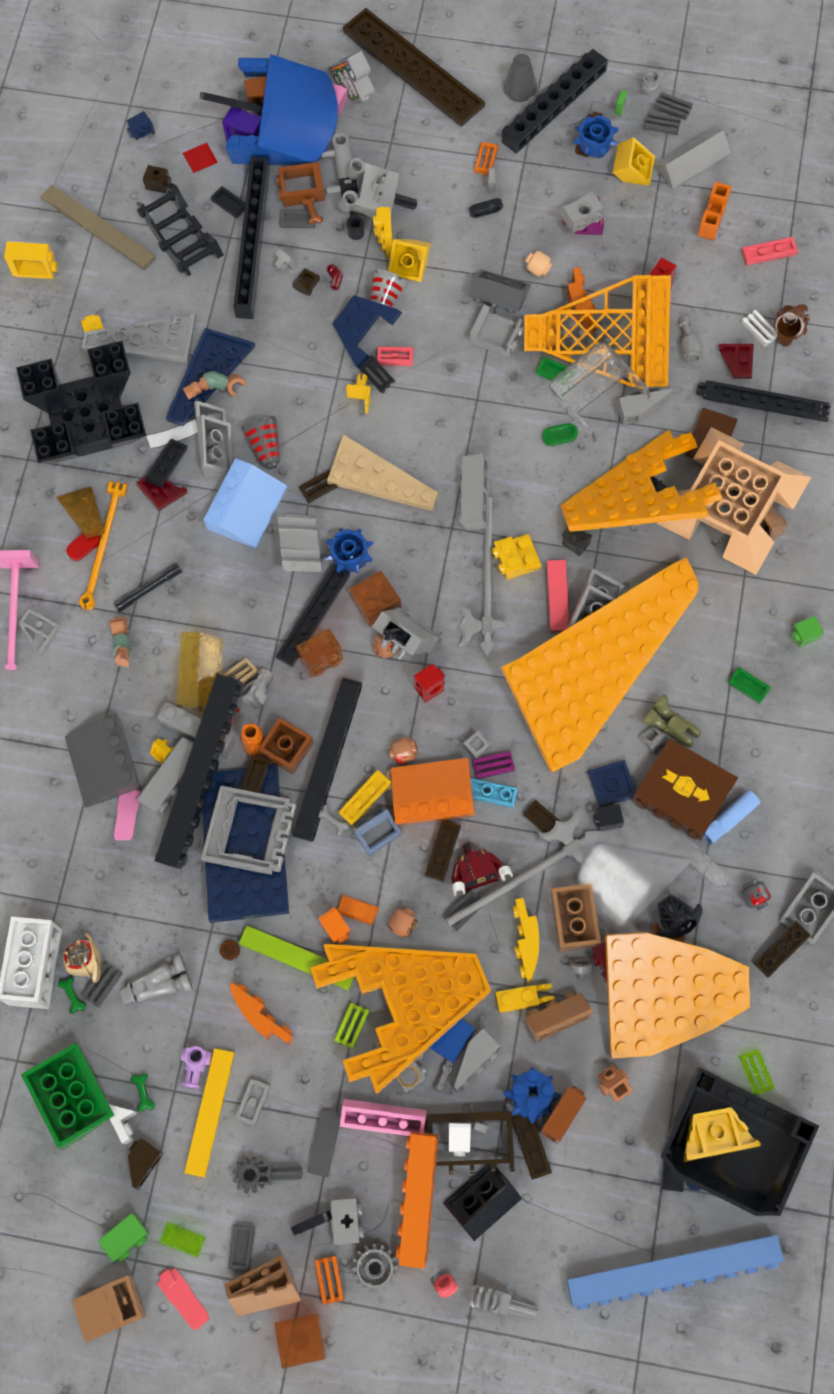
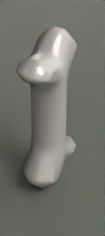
M328 804L323 806V810L319 813V818H324L335 826L337 836L342 835L344 830L350 828L349 822H341L330 814Z

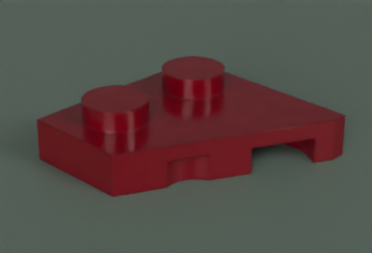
M719 344V351L733 378L752 379L754 344Z
M146 477L137 481L138 488L158 511L187 494L185 487L179 488L169 480H167L163 488L146 482Z

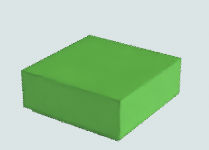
M622 90L616 102V115H622L628 91Z

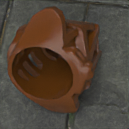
M799 304L795 307L786 305L775 314L774 330L777 332L778 341L782 346H789L793 340H797L808 331L807 325L810 317L807 314V305Z

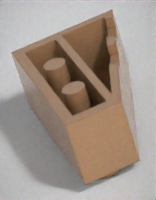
M283 1255L224 1284L228 1300L237 1316L301 1301L292 1271Z

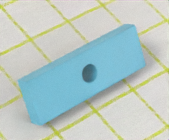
M471 778L474 800L510 808L514 807L518 788ZM488 789L490 793H484V790Z

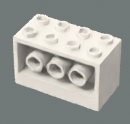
M11 917L0 977V1001L9 1006L49 1009L62 929L52 920Z

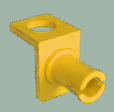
M360 373L356 377L355 385L347 384V397L364 399L365 413L368 414L371 401V387L366 386L367 375L363 374L361 380Z

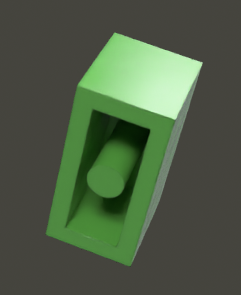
M131 1213L98 1242L112 1262H123L131 1255L130 1251L134 1247L140 1248L148 1241L146 1237L151 1233L137 1214Z

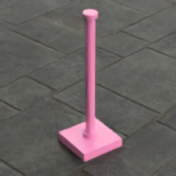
M30 550L0 551V567L11 568L6 670H16L17 665H15L19 568H39V560Z

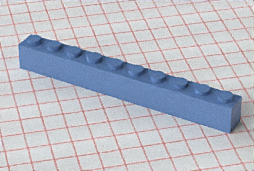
M773 1235L576 1277L566 1281L572 1307L577 1306L578 1310L590 1308V1303L598 1302L599 1306L610 1304L612 1298L619 1297L620 1301L633 1299L632 1294L640 1293L641 1297L654 1294V1289L661 1288L662 1292L675 1290L674 1285L682 1284L683 1288L694 1286L696 1280L703 1279L704 1283L717 1281L716 1276L724 1275L725 1279L736 1277L738 1271L745 1270V1274L758 1272L757 1267L766 1266V1270L778 1268V1263L784 1262L778 1236Z

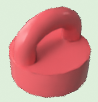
M450 1274L441 1275L434 1283L436 1292L443 1298L453 1295L458 1289L456 1281Z

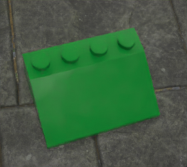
M77 1042L21 1074L58 1149L64 1150L115 1116Z

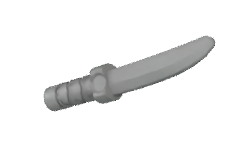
M448 1060L445 1065H442V1071L434 1088L439 1092H442L446 1080L453 1070V1063Z

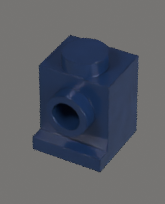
M144 111L126 120L128 125L127 132L135 140L143 138L149 133L155 134L153 123Z

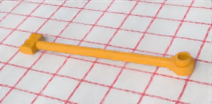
M109 481L107 493L111 494L112 497L103 527L105 534H102L87 591L79 600L84 610H91L95 607L93 595L119 496L126 497L127 483H124L121 489V482H116L114 488V481ZM89 599V602L85 604L84 600Z

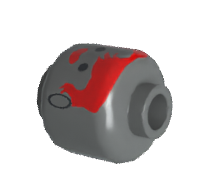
M755 879L743 885L744 889L741 891V895L748 908L756 907L757 910L768 906L767 901L770 900L771 894L763 881Z

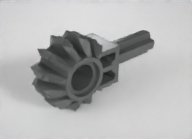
M245 1157L244 1166L242 1163L237 1162V1166L241 1168L240 1171L233 1170L234 1174L239 1175V1177L233 1179V1182L241 1181L237 1189L240 1190L245 1185L244 1193L248 1194L250 1187L253 1193H257L255 1185L263 1189L264 1185H272V1181L302 1179L303 1175L301 1166L272 1168V1164H264L263 1161L258 1162L255 1166L256 1157L252 1158L251 1164H249L248 1158ZM249 1169H253L256 1173V1177L252 1181H247L245 1178V1173Z

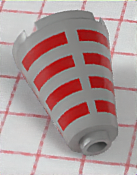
M375 270L370 300L394 307L407 287L406 280L402 278L400 281L397 279V274L386 270H378V272ZM379 316L376 322L384 321L385 319Z

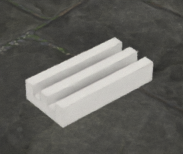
M756 310L749 314L747 318L742 319L741 324L764 347L778 338L774 328Z

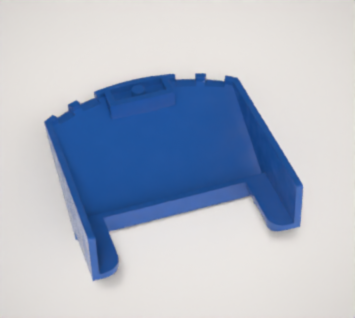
M270 54V58H239L238 67L245 77H263L267 75L259 136L232 135L226 144V150L233 164H250L251 157L268 158L269 164L300 165L319 162V157L328 149V144L335 133L338 121V101L333 83L328 74Z

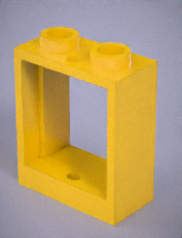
M7 241L4 258L12 276L54 279L55 272L58 271V263L54 259V253L51 251L49 244Z

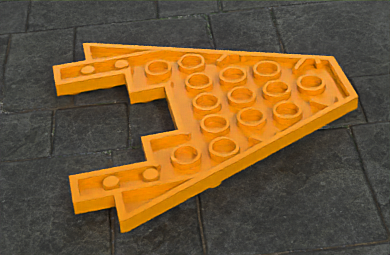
M670 430L665 431L634 454L628 455L623 462L561 504L560 506L569 531L708 517L705 505L722 499L716 482L679 496L675 486L656 492L650 479L652 476L667 471L663 460L697 448L692 433L682 434L677 438H673Z
M324 944L323 948L328 962L310 968L316 989L354 976L356 977L361 994L381 988L393 1019V1023L375 1028L381 1048L343 1060V1066L349 1082L369 1076L375 1094L386 1087L491 992L477 954Z

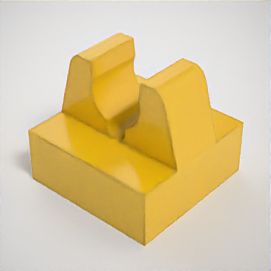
M158 738L153 742L149 754L162 765L175 747L169 748L167 746V739L161 740Z

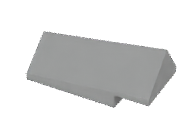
M710 129L654 163V167L672 190L715 168L717 162L731 155L725 131Z
M195 401L200 457L205 477L227 475L233 461L231 423L226 422L225 409Z
M591 569L568 628L621 596L624 585L595 569Z

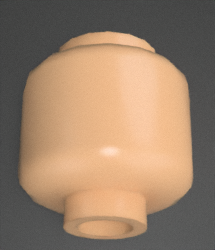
M536 251L534 254L530 253L525 261L528 263L527 270L537 277L546 276L552 266L550 263L551 258L541 251Z

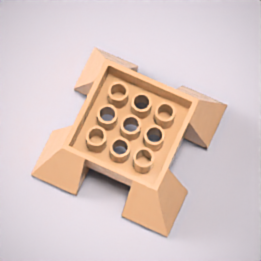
M711 427L693 458L694 461L704 465L703 469L690 490L677 492L681 496L687 492L719 481L722 483L718 487L722 499L705 505L708 517L657 522V524L689 541L701 521L731 536L723 559L757 575L774 545V541L760 525L774 501L793 510L811 477L778 460L769 466L741 452L744 443ZM740 474H746L748 478L745 480H741L738 476ZM731 490H737L739 494L737 496H731L729 492ZM752 498L756 503L748 505L746 500ZM727 506L730 510L722 513L719 509Z

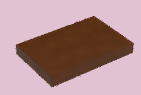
M703 408L693 433L697 448L687 451L685 456L692 459L695 457L711 427L731 437L738 419Z

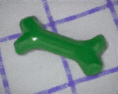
M69 977L67 980H59L58 987L64 989L71 1002V1009L69 1011L71 1014L78 1010L84 1011L86 1008V1004L78 1000L72 988L73 977Z
M145 1073L140 1076L134 1074L130 1079L138 1089L141 1102L137 1110L140 1112L145 1109L151 1111L155 1107V1104L148 1098L145 1087L148 1074Z

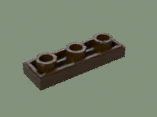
M795 921L753 964L769 978L811 935ZM779 946L785 947V953L779 951Z

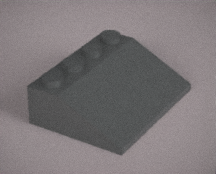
M117 713L99 718L65 736L85 808L135 790H141L124 729Z

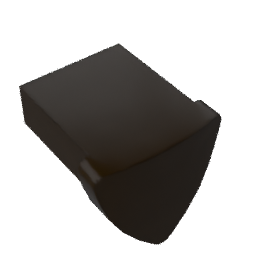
M304 268L292 286L297 291L310 296L312 290L319 282L320 276Z

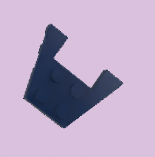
M353 295L332 324L356 367L359 368L369 358V355L358 344L379 316L393 326L402 312L396 308Z

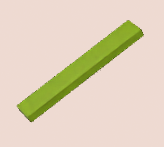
M246 926L238 943L245 948L310 975L311 967L328 962V959L250 926ZM355 976L333 983V985L349 991Z

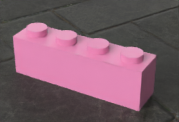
M344 1099L340 1127L411 1136V1133L414 1131L424 1133L426 1110Z

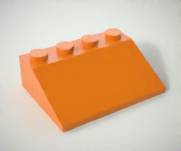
M469 758L391 768L396 825L402 826L476 816Z

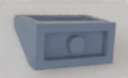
M383 806L350 827L369 856L402 835L389 811ZM387 819L394 831L369 847L362 835Z

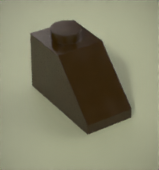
M142 1138L139 1141H134L128 1155L132 1187L138 1190L164 1155V1153Z

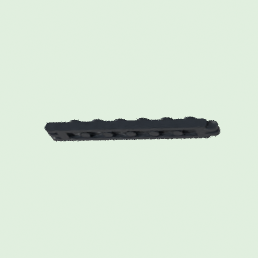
M709 380L705 383L699 382L697 385L699 389L696 390V394L703 396L702 398L705 400L822 422L829 421L828 415H830L831 403Z

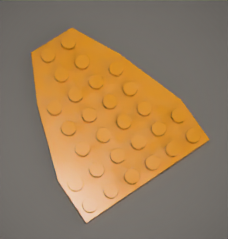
M648 932L605 935L609 1051L611 1059L655 1055L707 1033L750 1008L749 967L705 947L672 940Z

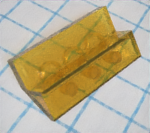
M182 632L178 707H198L200 712H204L216 674H221L222 639L201 632Z

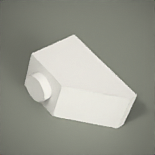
M449 1123V1152H453V1156L466 1157V1153H470L471 1124Z

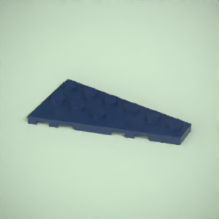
M205 328L166 416V420L184 426L195 414L194 402L200 401L205 403L217 388L206 391L203 389L201 394L191 399H188L183 388L189 386L194 381L199 382L203 374L210 371H216L228 377L254 349L255 342Z

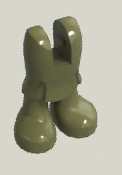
M664 694L642 722L647 726L653 725L663 730V733L671 735L688 748L693 746L694 741L684 732L686 731L695 738H698L702 733L694 724L685 720L679 713H675L668 707V697ZM658 714L667 718L669 720L668 723L664 721Z

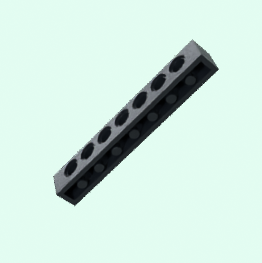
M594 49L585 53L581 60L574 63L567 73L562 74L555 84H551L544 94H540L532 105H528L521 115H517L509 126L507 125L503 128L501 143L517 154L607 71L608 59Z

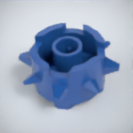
M595 115V118H591L588 116L581 123L580 127L575 126V129L579 132V137L573 142L579 145L580 151L588 156L602 158L608 153L612 145H618L613 140V135L619 129L618 127H612L611 121L607 117Z
M340 528L339 532L335 534L334 539H327L325 541L330 546L331 551L325 557V560H332L334 565L337 566L338 573L342 570L359 573V569L364 567L367 562H372L373 559L368 555L367 548L374 543L373 541H366L361 534V529H357L354 532L351 529L343 530Z
M531 1067L528 1072H524L519 1076L512 1074L511 1077L514 1081L513 1089L504 1092V1096L512 1100L513 1110L511 1114L515 1115L518 1113L523 1118L528 1117L531 1124H534L535 1119L545 1114L551 1116L552 1101L561 1098V1094L554 1091L551 1082L553 1076L547 1077L535 1070L534 1067ZM529 1093L535 1094L536 1097L534 1095H532V1097L529 1096Z

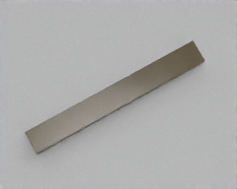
M51 185L41 195L43 201L143 270H146L156 259L153 253L54 185Z

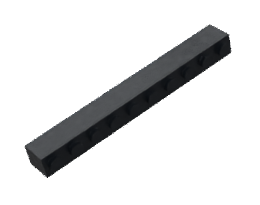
M251 157L233 305L236 318L241 319L254 318L270 175L268 158Z
M216 674L154 860L155 862L177 869H182V866H185L188 855L186 854L188 848L193 844V833L195 828L199 826V815L201 809L203 810L206 805L207 799L205 797L207 791L212 787L213 773L217 771L219 766L218 757L224 751V739L231 730L230 721L237 712L238 705L236 703L238 697H241L243 694V682L237 679Z

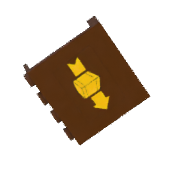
M669 738L636 791L632 801L639 808H646L651 811L656 818L665 819L670 822L669 824L673 828L682 829L687 832L690 838L701 841L738 777Z

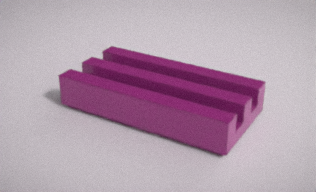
M510 751L472 761L477 779L515 771ZM507 758V760L498 761V762H494V763H490V764H485V765L478 766V764H483V763H487V762H491V761H496V760H500V759ZM509 764V767L479 773L481 770Z

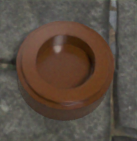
M226 940L221 944L219 951L225 960L233 961L238 958L240 947L237 942Z

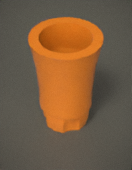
M254 723L246 724L242 728V749L249 756H260L258 748L266 738V735Z

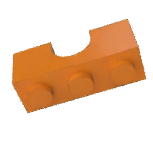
M715 182L707 209L700 224L699 237L715 241L732 186Z

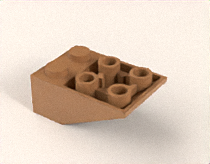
M133 1275L124 1276L72 1300L85 1343L147 1317Z

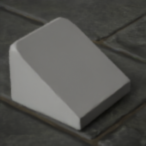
M653 725L638 737L653 754H656L667 743L665 734Z

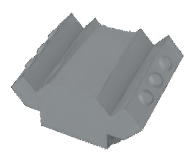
M277 513L283 571L322 572L316 515Z

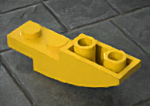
M524 898L515 900V906H512L514 917L519 918L520 925L517 926L519 937L524 939L517 940V946L514 947L516 958L521 959L522 966H519L521 977L526 979V983H529L532 980L538 960L539 929L536 915L528 917Z

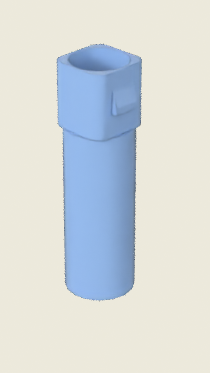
M750 790L744 792L713 819L703 839L710 846L713 845L760 805L758 797Z

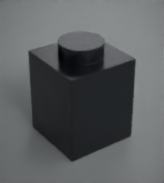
M620 804L596 808L593 822L595 827L598 826L599 831L623 827L624 820Z

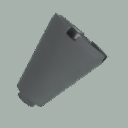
M518 54L514 57L505 79L504 93L515 102H525L536 94L537 82L530 58L525 54Z

